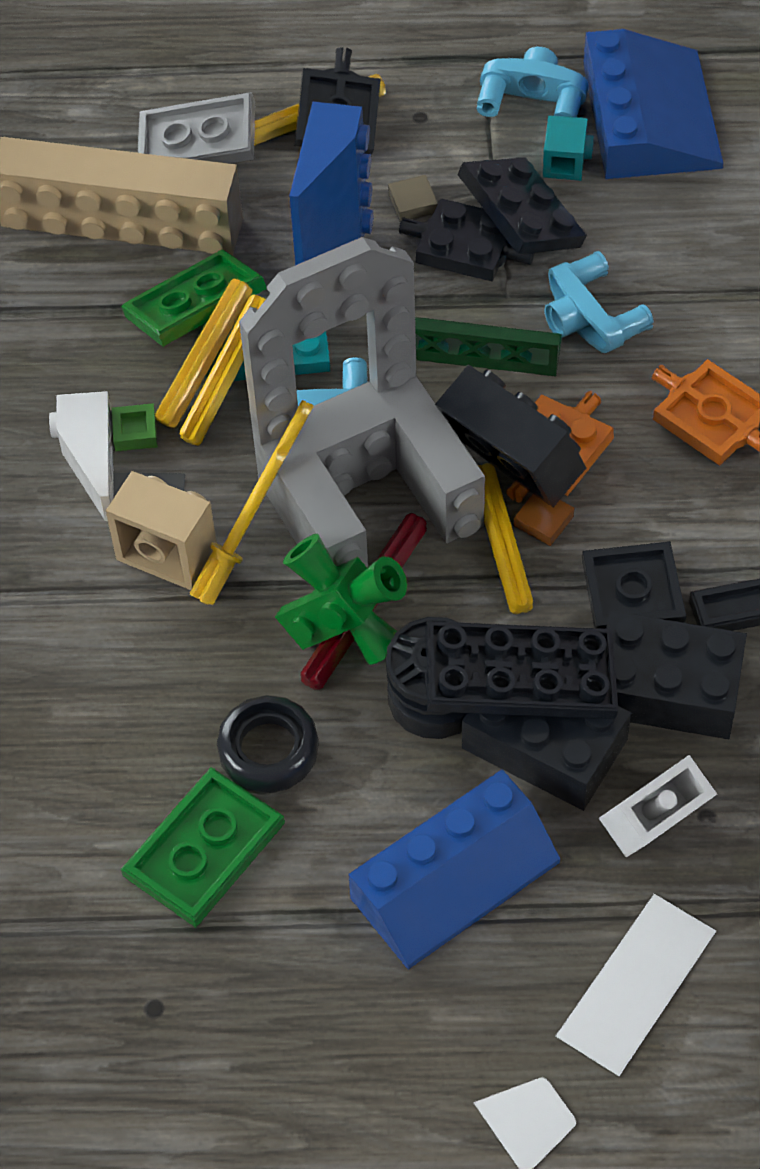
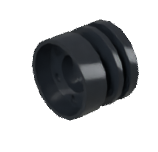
M425 617L409 622L396 632L387 647L388 705L394 719L407 732L422 738L444 739L462 732V721L467 713L427 711L425 628L427 621H457L447 617Z

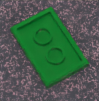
M223 249L123 303L121 307L125 318L164 347L207 323L232 279H238L247 283L252 289L251 295H257L267 288L263 276Z
M210 767L121 868L122 876L196 928L285 824L284 816Z

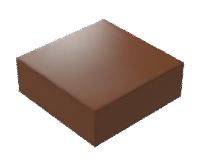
M533 494L514 517V526L551 546L574 517L575 508L562 500L553 508Z

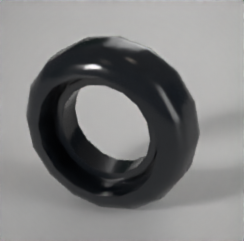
M270 695L247 699L231 709L221 723L217 739L221 766L233 782L249 791L262 793L287 790L305 779L316 763L319 748V738L314 720L306 710L286 697ZM276 724L286 728L295 739L294 748L290 754L280 762L269 765L259 764L248 759L241 749L242 741L247 733L259 725Z

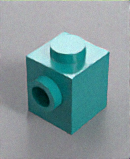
M548 115L542 178L582 181L584 159H592L594 135H587L588 118Z

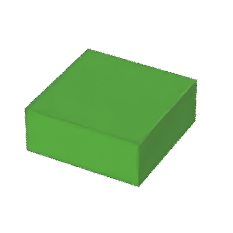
M154 403L112 408L115 452L158 447Z

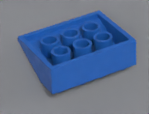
M626 29L586 32L584 71L589 85L588 92L605 179L723 169L724 163L698 51Z
M312 102L289 195L295 265L364 237L365 233L371 234L374 211L367 209V207H370L372 199V182H366L370 175L371 154H365L364 150L368 149L370 126L363 124V110L360 106Z

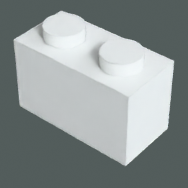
M688 755L599 817V820L625 857H628L716 796L717 793L691 756Z

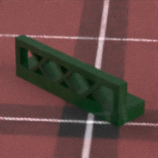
M415 317L416 360L460 366H468L469 364L477 368L554 377L557 375L562 334Z

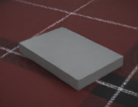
M252 92L140 111L138 153L228 164L254 159L255 99Z

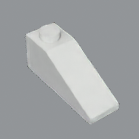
M108 391L57 395V412H50L49 414L51 437L59 438L63 456L104 520L108 521L106 509L114 499L113 425Z

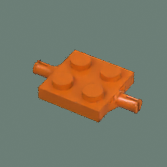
M708 359L697 370L683 377L677 376L663 365H660L659 369L656 368L652 375V380L670 392L668 397L654 409L653 420L719 466L738 448L748 444L760 452V431H758L760 427V394Z
M587 391L576 407L566 406L542 394L535 402L539 408L537 411L548 418L551 414H554L563 420L572 430L569 434L570 437L581 447L579 455L586 469L565 493L566 496L571 493L614 439L613 427L590 417L593 411L601 404L600 397L596 393L592 396V391ZM515 481L506 492L513 501L516 498V502H521L529 490Z

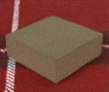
M426 175L388 184V194L400 222L403 217L413 219L435 212L438 203Z

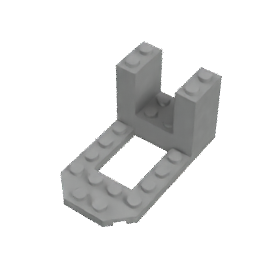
M361 237L277 273L266 287L270 292L268 298L259 309L250 307L239 321L258 479L298 408L292 345L308 338L318 337L324 331L347 321L357 320L365 314L367 316L370 381L313 406L266 493L296 544L308 536L318 533L335 566L359 557L368 568L366 529L344 495L366 482L384 478L395 469L398 470L445 543H449L459 537H469L477 532L479 528L484 526L485 475L416 376L414 262L407 252L393 246L390 250L379 247L376 241Z

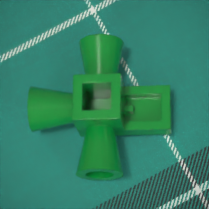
M318 533L312 534L299 542L286 555L283 564L315 589L312 593L282 606L275 618L302 650L350 630L368 665H374L387 657V647L398 631L372 610L377 603L397 601L405 596L407 579L400 564L394 559L384 556L376 560L368 568L359 557L335 566Z

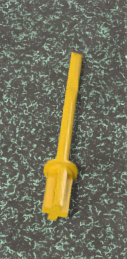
M304 400L300 402L223 546L214 542L211 543L210 548L213 551L190 591V595L199 599L200 602L213 605L235 564L242 563L243 558L235 553V550L314 405Z

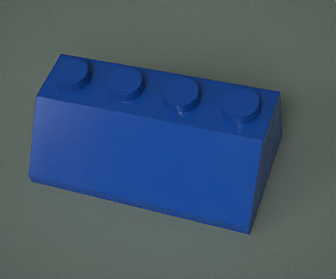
M501 769L349 873L350 898L409 970L558 865L560 857L532 802L504 770Z

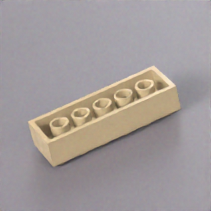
M0 137L1 227L82 236L91 239L122 241L131 244L163 246L170 249L179 248L203 251L210 254L224 249L233 255L243 221L237 164Z

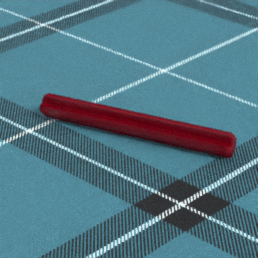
M414 513L407 514L376 560L387 556L397 561L403 567L427 531V521ZM350 630L319 644L301 671V682L305 686L317 691L323 688L355 640Z

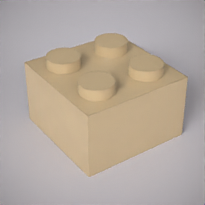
M131 471L106 509L116 560L189 590L193 588L213 551L210 548L211 543H217L210 501H207L196 492H185L169 486L156 476L147 477Z

